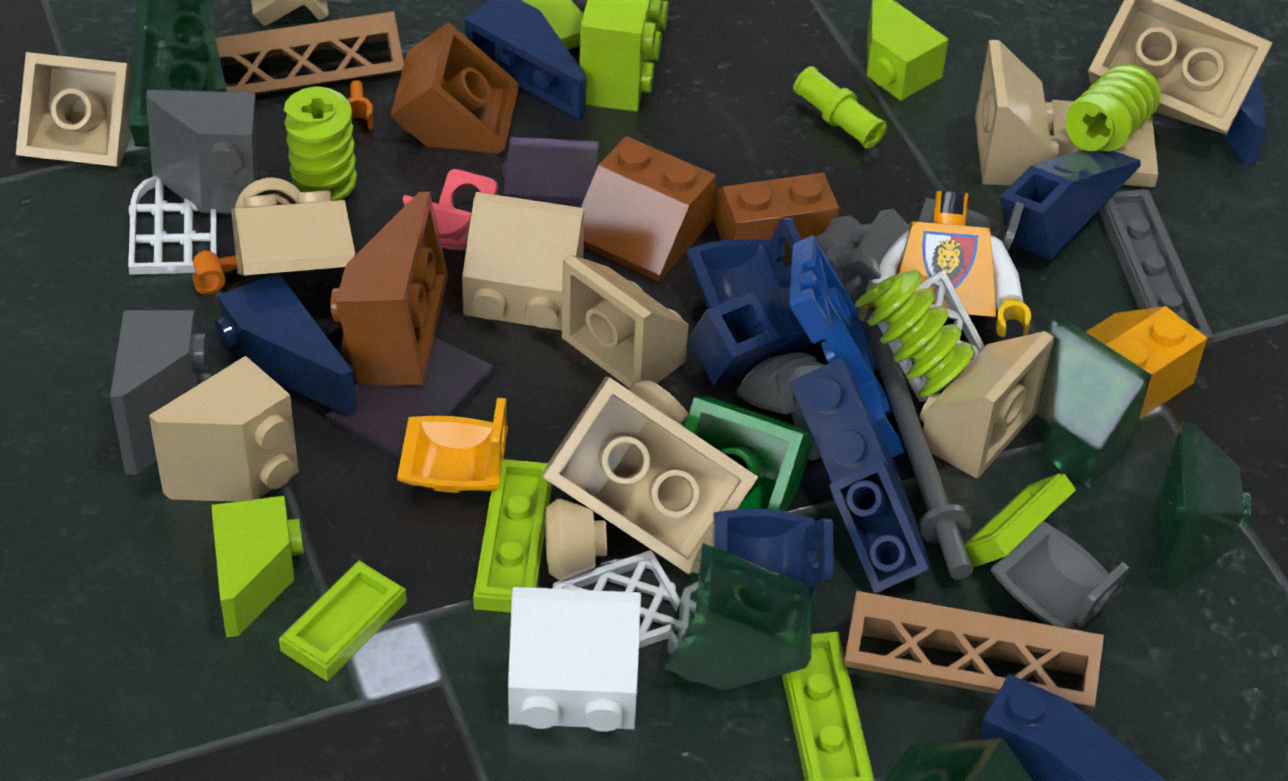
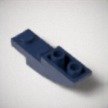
M839 358L791 381V387L832 481L829 487L874 594L884 592L931 571L918 526L877 421L866 407L848 362L843 358Z

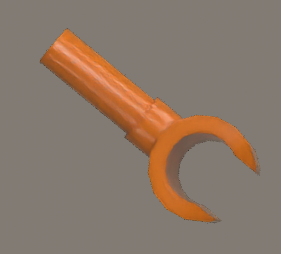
M355 80L350 84L351 98L348 99L352 109L351 121L357 118L367 121L368 130H372L374 127L372 104L363 97L362 83Z
M211 251L199 252L193 260L195 273L192 279L196 290L201 294H212L221 290L226 281L224 273L237 269L236 255L218 258Z

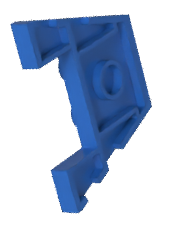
M814 235L794 243L789 297L792 311L813 344L825 339L821 344L828 363L839 358H843L848 362L866 407L877 421L891 458L904 453L905 449L901 436L898 432L894 431L886 415L893 412L886 393L872 372L877 369V365L863 323L858 318L857 308Z

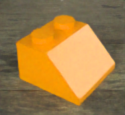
M1167 306L1118 312L1051 353L1046 375L1117 433H1120L1194 383L1207 337Z

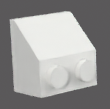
M513 587L508 683L509 724H525L539 729L552 726L589 727L597 731L635 729L641 593Z

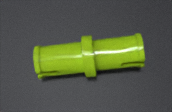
M814 66L806 68L797 77L793 90L822 112L823 120L832 127L839 125L861 142L862 146L866 149L875 146L886 132V122L877 118L859 104L855 93L848 88L840 89L819 73L818 69Z

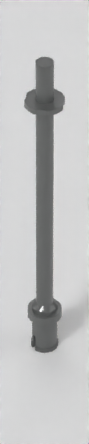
M856 270L851 271L848 278L841 280L854 305L866 293L868 280H865ZM873 307L868 308L862 323L928 511L919 521V532L926 542L940 544L949 573L953 579L967 578L972 574L973 567L962 536L970 528L971 518L963 506L950 504L899 363L892 359L894 353L889 344H882L879 339L883 333L878 324L873 326L867 324L866 321L876 309Z

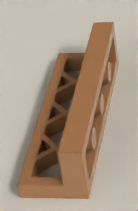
M394 11L196 41L195 49L198 66L202 72L204 88L207 92H240L259 95L400 73L404 66ZM388 40L392 62L371 64L357 54L356 51L361 44ZM336 48L346 55L337 70L323 72L307 61L314 51ZM288 56L297 62L289 76L283 79L274 80L258 68L263 59ZM351 59L360 65V67L344 69ZM238 63L248 70L237 86L216 89L212 67ZM302 67L312 73L296 76ZM253 74L263 81L246 84Z
M856 591L844 666L998 694L1006 678L994 676L980 657L1024 664L1026 668L1017 673L1015 677L1025 681L1033 675L1039 684H1031L1069 700L1080 710L1092 712L1096 701L1104 635ZM862 635L902 642L901 646L886 656L859 651ZM918 646L963 653L965 656L949 667L932 665ZM910 653L915 661L900 658ZM971 664L978 673L963 669ZM1043 668L1084 675L1082 692L1056 687Z

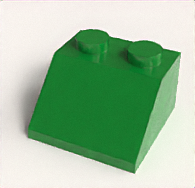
M694 397L684 428L758 476L737 509H769L787 512L800 486L814 443L811 432L712 397Z

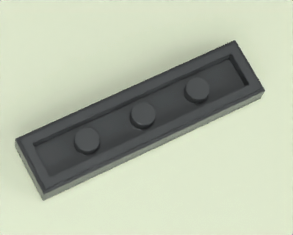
M1149 189L1115 192L1098 212L1139 310L1167 306L1207 337L1204 350H1210L1213 334Z

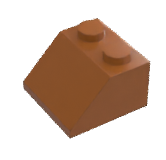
M447 22L408 50L390 117L403 130L411 133L426 147L498 154L506 147L519 83L453 25Z
M625 136L598 165L581 208H584L583 248L660 283L685 254L686 250L692 246L713 221L716 175Z
M824 172L715 188L713 220L721 240L771 239L781 218L789 217L792 218L801 240L812 235L816 238L826 231L832 219L838 217L839 206ZM787 239L784 243L785 256L782 261L791 260V249Z

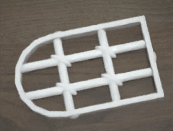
M155 175L144 180L134 190L131 205L128 208L130 214L129 275L195 273L192 262V242L211 241V252L217 255L216 209H211V233H196L192 229L193 211H199L197 207L188 199H184V203H167L164 200V184L159 177ZM155 188V204H139L140 198L147 191ZM181 211L180 213L184 214V234H166V231H163V212ZM137 212H151L152 215H155L154 234L136 235ZM180 242L181 245H184V262H162L163 243ZM136 243H150L151 246H154V263H135Z

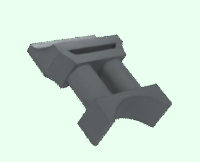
M894 209L881 210L874 222L861 225L851 215L833 218L826 231L815 239L840 281L848 278L851 271L854 270L865 280H874L881 277L880 264L886 251L900 236L910 229V226Z

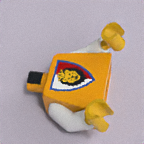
M936 191L933 223L909 222L910 229L900 236L883 256L880 264L881 277L868 280L866 292L883 280L906 271H919L923 282L935 273L945 270L968 315L995 317L997 307L996 332L998 336L1005 337L1007 320L1019 321L1023 326V335H1027L1029 333L1031 312L1029 307L1023 303L1019 274L1003 242L991 236L990 228L966 226L968 193ZM931 285L928 287L936 293L937 286ZM944 296L942 307L952 310ZM874 304L859 308V320L864 321L868 308H876Z

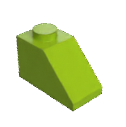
M872 0L867 38V76L902 101L942 78L949 39L894 0Z
M284 496L211 505L220 601L226 638L239 636L294 581L292 556L304 554L300 520L299 518L287 520Z

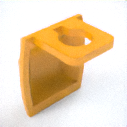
M497 398L493 423L453 416L409 417L397 481L413 486L434 488L435 491L452 493L499 489L508 431L506 398Z

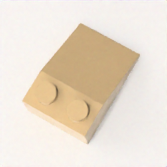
M1124 0L1088 70L1089 87L1110 68L1120 64H1134L1146 69L1153 75L1160 87L1161 102L1155 113L1227 135L1272 46V42L1175 0Z
M610 377L604 378L541 472L544 479L592 509L690 576H693L713 546V513L736 510L758 478V476Z

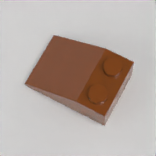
M419 192L346 264L340 288H334L332 291V317L335 322H341L344 332L342 339L343 358L347 364H352L358 387L424 385L448 279L430 192Z

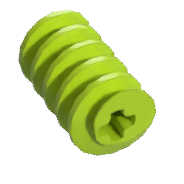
M1120 64L1110 68L1069 107L1065 119L1066 131L1071 141L1081 151L1110 152L1120 148L1158 110L1161 102V92L1155 77L1146 69L1134 64Z
M318 86L304 88L292 94L284 106V111L287 114L285 128L288 133L286 140L289 147L288 158L291 164L290 175L292 184L301 193L330 191L331 201H339L351 193L355 188L357 179L354 155L355 145L352 137V109L349 101L337 91Z
M910 270L893 275L871 288L860 297L855 307L860 308L874 304L876 309L866 321L867 324L873 326L887 322L889 327L879 339L880 342L887 344L899 340L902 343L892 359L895 362L909 358L914 360L915 363L906 373L905 377L911 381L925 376L928 381L921 388L918 395L926 397L942 389L960 374L972 358L974 348L967 342L957 343L961 336L960 328L955 324L944 325L948 318V311L942 306L930 308L935 300V293L930 288L916 290L922 282V275L917 270Z

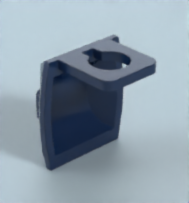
M789 217L781 218L771 239H729L709 242L687 249L686 255L707 308H712L752 291L789 287L791 282L793 244L801 241V238L792 218ZM786 239L791 249L790 266H784L782 263L785 256L784 243Z
M736 509L713 513V595L755 603L793 602L815 598V587L832 579L833 522L831 519L821 518L815 522V519L811 517L769 509ZM820 545V561L816 562V550L819 549Z

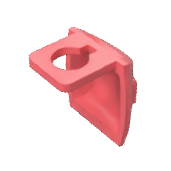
M458 169L449 171L439 203L432 202L442 248L464 251L467 248L472 212L454 208L453 197L456 191L463 186L472 185L477 187L480 193L496 195L498 184L494 179ZM404 195V206L414 197Z

